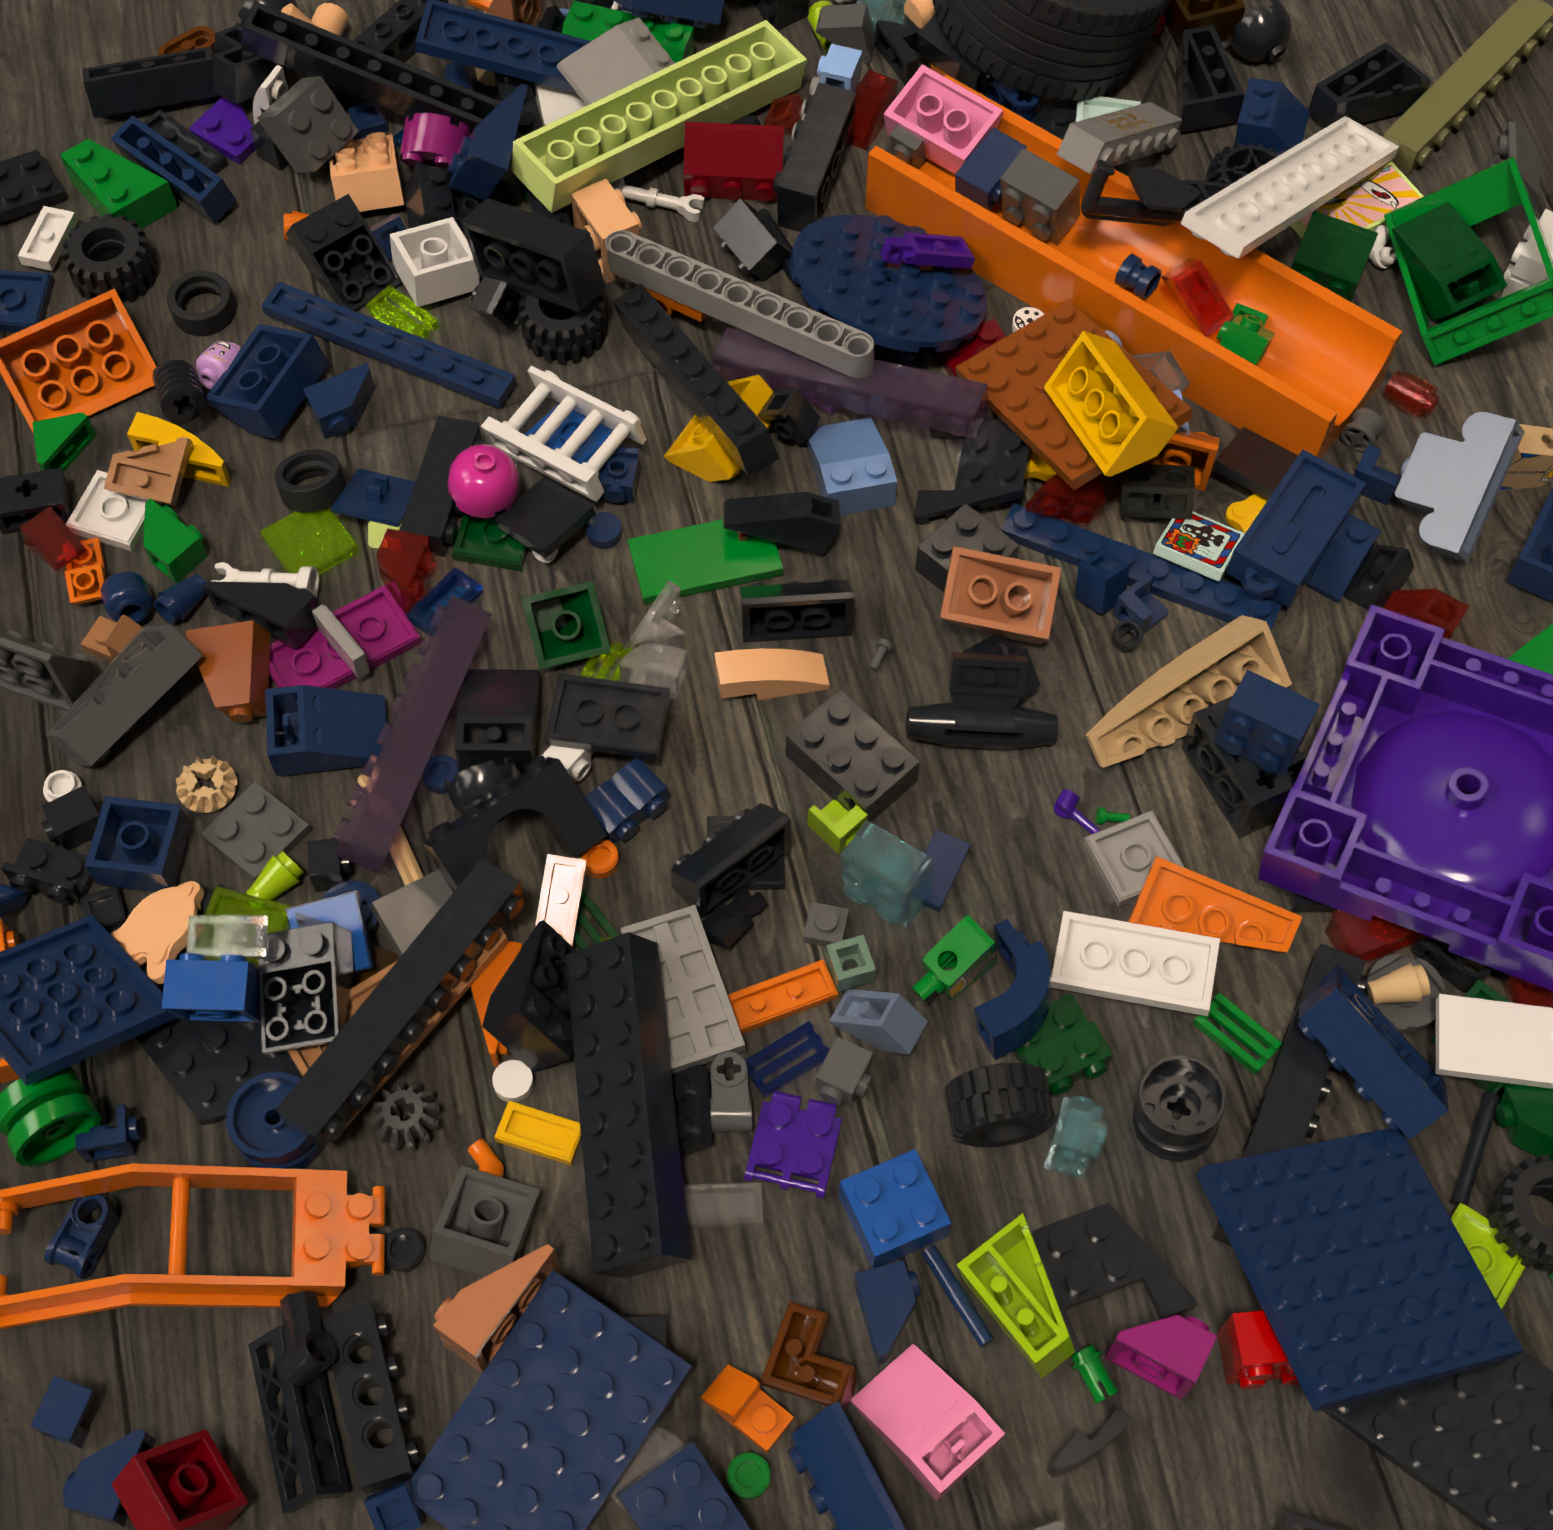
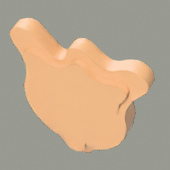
M188 881L176 887L156 891L144 898L133 909L125 923L118 930L110 934L139 967L147 962V976L153 983H164L166 959L175 960L180 951L197 934L200 927V922L196 918L197 910L201 911L204 890L197 882Z

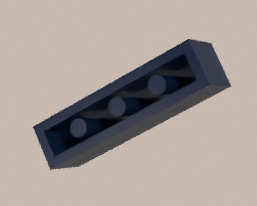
M133 115L110 138L124 158L169 181L174 196L215 224L236 202L235 197L220 176Z

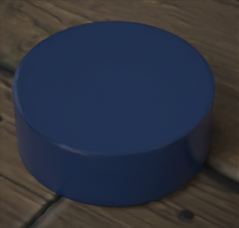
M608 512L596 513L586 523L588 541L593 546L601 549L615 546L622 536L620 520L614 514Z
M447 755L431 757L422 767V778L426 788L436 794H446L444 782L448 780L453 784L456 783L453 775L460 772L459 766L452 757Z

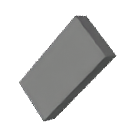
M322 604L314 609L312 613L318 630L356 677L361 679L370 673L364 651L327 606Z

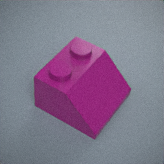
M1175 1315L1120 1331L1104 1359L1182 1401L1196 1383L1217 1339V1335L1209 1332V1326L1195 1317L1186 1316L1183 1318L1180 1315Z

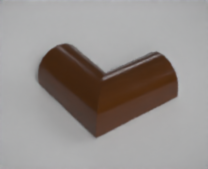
M789 1302L760 1383L763 1386L828 1407L839 1401L843 1411H845L853 1397L857 1372L854 1366L818 1355L831 1319L830 1315Z

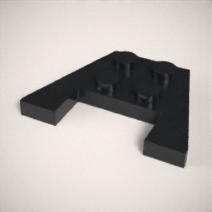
M934 404L930 424L932 438H963L955 489L918 490L914 512L916 525L930 523L929 518L946 514L947 518L951 517L965 503L970 507L980 505V509L1025 497L1032 449L1004 422L941 404Z
M1109 1202L1032 1232L1034 1242L1074 1345V1354L1081 1351L1082 1348L1065 1310L1140 1281L1144 1284L1159 1320L1180 1315L1195 1309L1198 1305L1189 1291Z

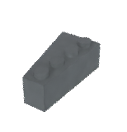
M171 624L142 627L45 736L78 766L98 765L108 756L111 751L110 747L120 737L126 735L132 729L135 722L203 655Z

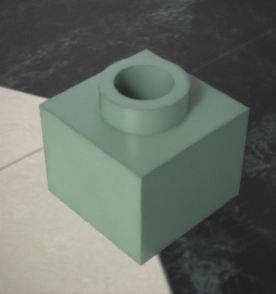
M864 934L826 945L825 958L838 992L875 981L876 968ZM847 965H852L855 967L853 969H849L846 971L843 970V968Z

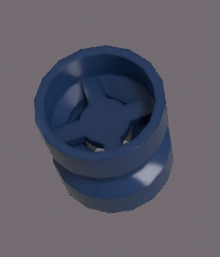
M1130 254L1120 266L1115 277V284L1122 288L1134 289V294L1137 297L1146 300L1156 289L1162 276V270L1154 265L1146 267L1143 264L1142 258L1135 254Z

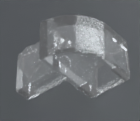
M661 643L641 645L631 650L619 665L621 681L670 688V697L677 699L689 669L688 650Z

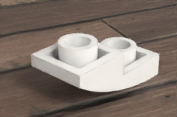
M277 65L255 94L253 101L255 124L259 121L257 118L288 91L282 66Z

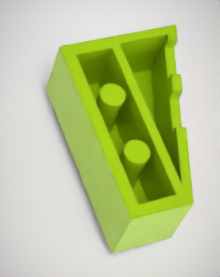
M1022 1213L960 1261L957 1267L967 1286L1038 1375L1044 1378L1073 1355L1075 1350L1028 1223Z

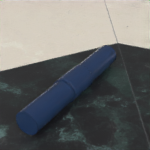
M932 1245L924 1250L921 1255L979 1347L982 1348L994 1340L993 1335L937 1247Z

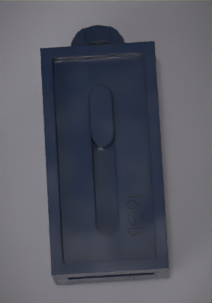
M1302 450L1235 547L1226 574L1241 581L1244 589H1247L1251 594L1260 596V598L1270 597L1290 608L1319 564L1331 540L1349 513L1352 514L1356 508L1366 482Z

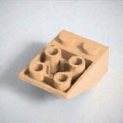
M376 132L367 135L365 139L353 140L351 138L329 158L331 181L336 200L349 194L359 212L404 205L392 134L385 135V133Z

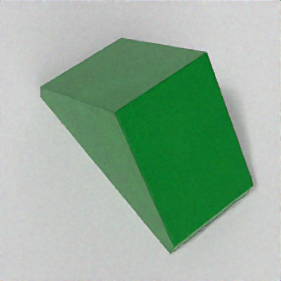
M82 412L32 422L36 458L41 470L62 468L64 473L97 436L88 415Z

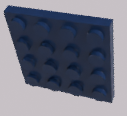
M92 914L0 952V1055L26 1086L176 1019V1017L161 1009L163 993Z

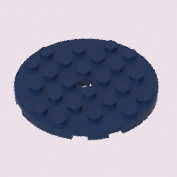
M850 214L819 219L806 226L799 233L790 254L789 266L793 281L799 282L803 288L801 294L803 298L817 312L824 310L836 318L837 321L869 334L873 338L874 344L907 352L918 353L920 347H933L936 352H942L957 348L959 343L965 339L971 340L981 327L987 310V298L984 287L972 268L949 269L942 266L928 265L921 267L912 263L906 264L904 261L896 265L884 262L879 253L886 237L901 238L905 232L927 234L923 228L895 222L891 217L885 215L874 217Z

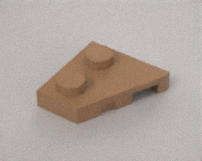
M186 437L177 438L176 442L160 446L152 444L144 446L135 452L128 450L113 454L104 489L109 492L144 500L151 498L157 503L175 507L193 441Z

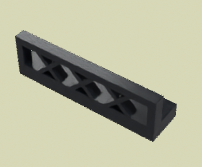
M279 1325L248 1344L282 1511L283 1513H291L315 1500L339 1498L349 1493L350 1489L324 1372L322 1371L304 1386L292 1385L284 1379L279 1369V1358L287 1348L284 1327ZM272 1345L274 1360L270 1368L265 1349ZM278 1387L281 1388L283 1396L280 1409L277 1408L275 1398ZM287 1429L290 1431L292 1438L289 1452L286 1450L284 1441ZM296 1472L300 1476L303 1493L296 1496L293 1484Z

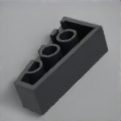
M819 82L814 95H808L804 108V114L806 115L804 120H798L794 132L795 142L793 146L788 145L783 161L785 167L783 172H777L773 183V191L777 192L779 227L801 232L806 226L817 221V209L824 210L828 199L826 195L829 179L834 180L839 162V151L843 152L856 114V92Z

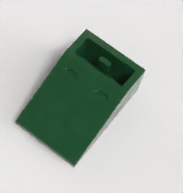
M1449 202L1392 229L1432 321L1453 314L1508 287L1493 253Z

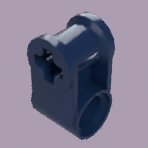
M993 79L987 83L989 84L987 87L984 86L987 98L1030 122L1036 118L1035 107L1039 103V96L1032 95L1028 91L1026 93L1020 91L1015 86L1010 87L1002 80Z
M100 1194L77 1198L73 1202L59 1230L50 1240L44 1255L45 1262L50 1265L58 1263L75 1271L76 1277L80 1279L88 1278L97 1267L103 1250L118 1226L119 1212L116 1207ZM102 1207L103 1212L99 1220L88 1224V1216L91 1211ZM69 1252H74L78 1255L75 1256L73 1254H70Z

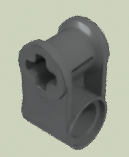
M723 1052L715 1057L711 1066L712 1097H710L712 1133L752 1131L751 1095H749L746 1061L736 1052ZM725 1069H733L734 1080H726Z

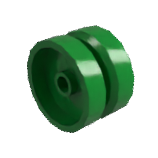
M71 1066L28 1086L21 1079H18L0 1093V1132L8 1137L7 1145L15 1160L21 1166H39L66 1156L76 1149L75 1134L89 1132L90 1128L100 1126L102 1116L92 1099L84 1094L85 1087Z

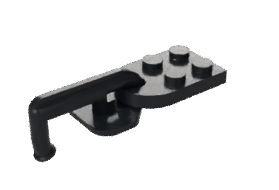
M38 149L0 161V222L40 210L43 206L49 207L66 201L63 188Z
M1098 160L1096 163L1097 167L1091 176L1081 203V212L1089 219L1166 226L1182 221L1186 211L1231 184L1198 180L1182 181L1160 169L1137 167L1131 170L1129 179L1140 201L1101 197L1108 177L1112 176L1115 171L1107 162Z

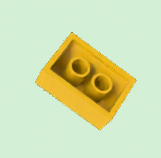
M760 375L728 381V384L758 417L759 412L772 395V389ZM696 414L664 455L668 462L708 482L730 480L741 470V467ZM761 420L768 429L773 426L769 420Z

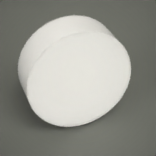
M508 1060L501 1063L495 1069L492 1083L500 1099L506 1102H520L532 1092L534 1079L530 1068L522 1061Z

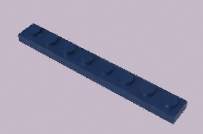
M278 281L261 305L263 313L497 408H501L516 385L514 374Z
M1013 503L1001 528L1003 533L1019 545L1079 567V563L1104 549L1130 565L1128 586H1132L1145 575L1150 574L1154 578L1150 591L1152 595L1227 623L1244 615L1267 621L1271 631L1282 605L1270 597L1260 598V596L1253 595L1247 589L1245 590L1238 585L1224 580H1213L1157 555Z

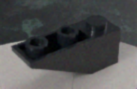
M809 492L726 499L723 503V525L725 529L738 533L748 534L824 555L840 527L839 501Z

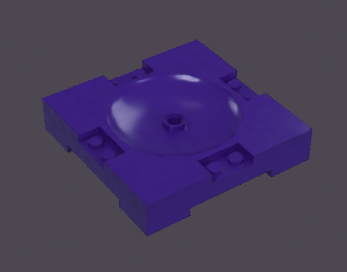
M1371 605L1294 787H1291L1263 851L1258 879L1371 922L1372 917L1376 916L1450 944L1448 952L1553 991V674L1443 638L1445 631L1443 628ZM1461 790L1467 791L1471 794H1464L1463 792H1461Z

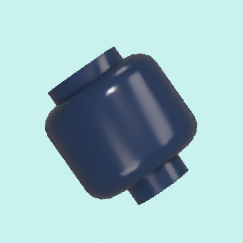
M129 571L118 572L108 577L101 587L100 592L105 612L112 621L118 622L122 615H126L136 623H139L151 613L153 608L152 596L147 582L141 575Z

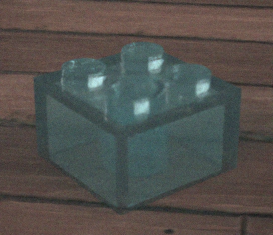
M867 820L840 855L843 890L854 902L858 904L866 903L876 909L877 913L887 922L892 924L898 922L908 928L933 890V858Z

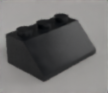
M826 579L821 582L802 583L790 581L785 584L765 585L755 583L749 586H741L740 611L743 643L851 636L854 596L849 580Z
M762 803L752 810L745 809L741 811L732 821V825L722 832L716 831L705 839L700 849L692 855L687 853L681 856L674 863L670 871L671 886L689 906H696L699 917L702 919L790 851L791 818L786 813Z

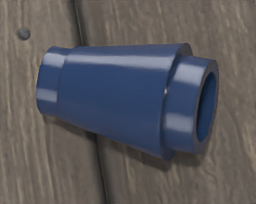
M195 574L191 578L159 592L158 599L154 601L156 611L170 624H174L176 621H184L205 596L206 591L203 586L207 582L200 575Z

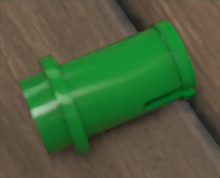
M1091 1345L1071 1356L1074 1362L1071 1368L1073 1371L1078 1370L1094 1399V1403L1098 1404L1106 1399L1098 1382L1102 1383L1109 1397L1118 1393L1119 1389L1118 1387L1116 1388L1100 1358L1103 1355L1102 1351L1097 1352L1095 1347Z

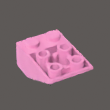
M914 1344L890 1363L852 1397L850 1401L936 1502L1001 1443L1005 1435L1003 1430L979 1403Z

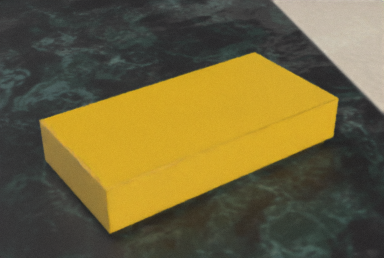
M508 1101L494 1137L498 1143L570 1166L574 1162L582 1140L579 1122L512 1101Z

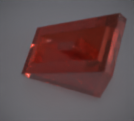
M48 507L20 527L23 541L27 548L56 572L86 551L84 546L51 507Z

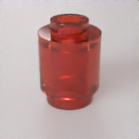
M1397 371L1389 380L1384 391V395L1390 398L1389 401L1418 418L1424 413L1429 415L1439 401V396L1436 395V386L1408 371L1406 373Z

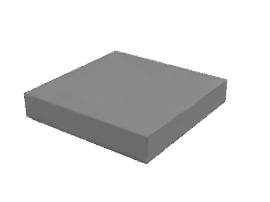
M1153 811L1084 838L1083 844L1118 907L1138 898L1155 855L1184 867Z

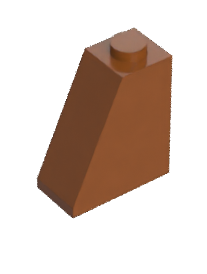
M254 620L186 630L187 640L203 655L197 661V665L215 708L228 716L231 721L246 723L252 721L255 717L266 716L265 689H268L271 634Z

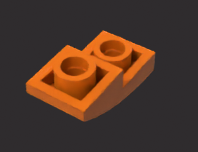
M99 538L62 545L67 568L64 572L70 604L74 606L101 600L100 591L104 581L107 579L102 543Z

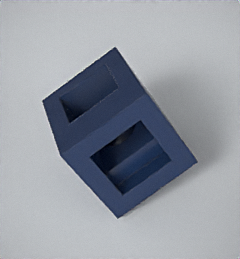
M619 446L602 466L598 479L605 492L599 499L608 500L612 503H634L640 474L639 448Z

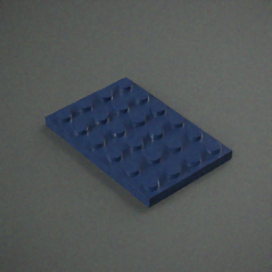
M552 1270L410 1480L409 1485L415 1496L417 1506L448 1530H589L694 1367Z

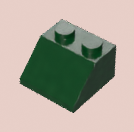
M1313 211L1291 269L1352 302L1378 233Z

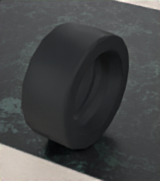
M207 270L189 272L175 280L167 292V304L176 326L184 333L194 336H209L222 331L231 323L235 316L236 304L227 280L218 273ZM211 293L221 297L216 306L203 313H190L182 310L184 304L189 299L199 294Z
M309 449L294 453L278 465L274 474L282 503L290 510L301 513L316 512L328 508L335 503L346 487V481L338 457L329 451L321 449ZM325 476L316 483L296 486L298 482L306 478Z

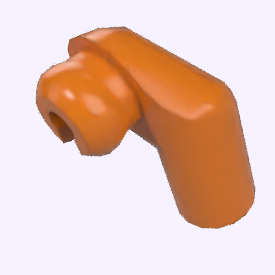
M479 1139L468 1148V1153L479 1166L478 1170L503 1178L504 1166L484 1139Z

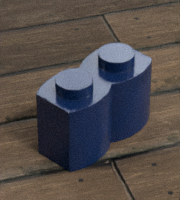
M638 757L623 766L610 780L596 787L584 799L607 834L604 838L615 844L620 840L627 841L637 832L640 822L649 817L656 818L668 805L669 792L668 787Z

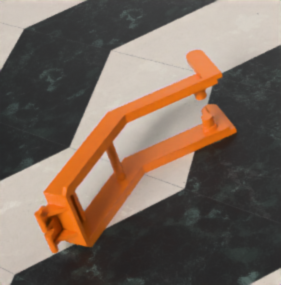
M131 1163L0 1189V1235L12 1233L13 1216L18 1215V1210L136 1186L173 1187L168 1275L121 1274L13 1295L7 1294L8 1277L0 1275V1330L128 1306L281 1308L280 1300L288 1294L298 1293L303 1290L315 1292L319 1302V1309H326L338 1298L345 1288L346 1269L372 1265V1275L380 1276L385 1274V1235L369 1234V1227L385 1226V1187H373V1196H368L364 1193L347 1195V1171ZM190 1188L294 1191L291 1277L186 1275Z

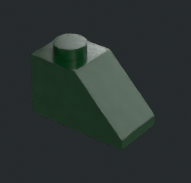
M1526 1085L1506 1086L1501 1101L1496 1106V1117L1499 1125L1506 1129L1512 1144L1537 1157L1539 1155H1549L1550 1160L1553 1161V1089Z

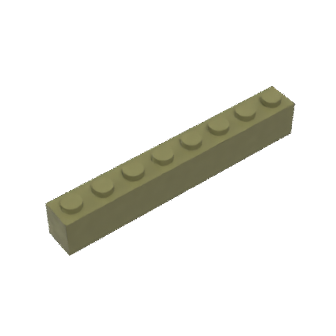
M1517 0L1384 133L1383 138L1399 146L1395 158L1391 160L1399 170L1410 175L1418 165L1423 167L1430 159L1433 150L1436 147L1442 148L1449 139L1451 132L1454 129L1459 130L1464 125L1471 111L1477 112L1489 93H1496L1506 75L1511 77L1518 69L1523 58L1529 59L1536 50L1538 43L1541 40L1545 42L1553 32L1552 6L1541 0Z

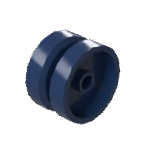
M266 1072L247 1080L234 1093L227 1107L226 1127L232 1142L239 1150L243 1159L251 1167L304 1169L319 1155L321 1149L286 1126L276 1111V1108L299 1082V1077L285 1072Z

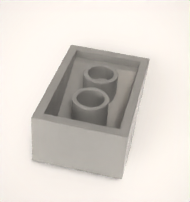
M636 18L616 25L561 60L556 67L583 102L589 105L675 63L652 35L648 27L640 18Z

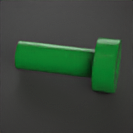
M1097 807L1095 812L1096 824L1104 825L1105 821L1124 822L1130 819V814L1106 812L1105 807Z

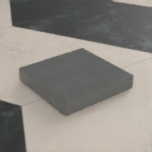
M438 869L371 903L370 909L399 958L449 899L453 891Z

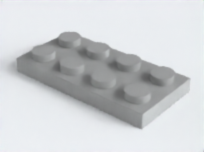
M695 905L620 928L621 934L630 932L658 944L671 1074L694 1065H702L714 1061L715 1057L723 1052L739 1053L745 1051L743 1037Z

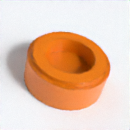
M606 839L600 840L580 854V859L587 861L585 873L592 878H607L617 870L619 865L618 850L612 842Z

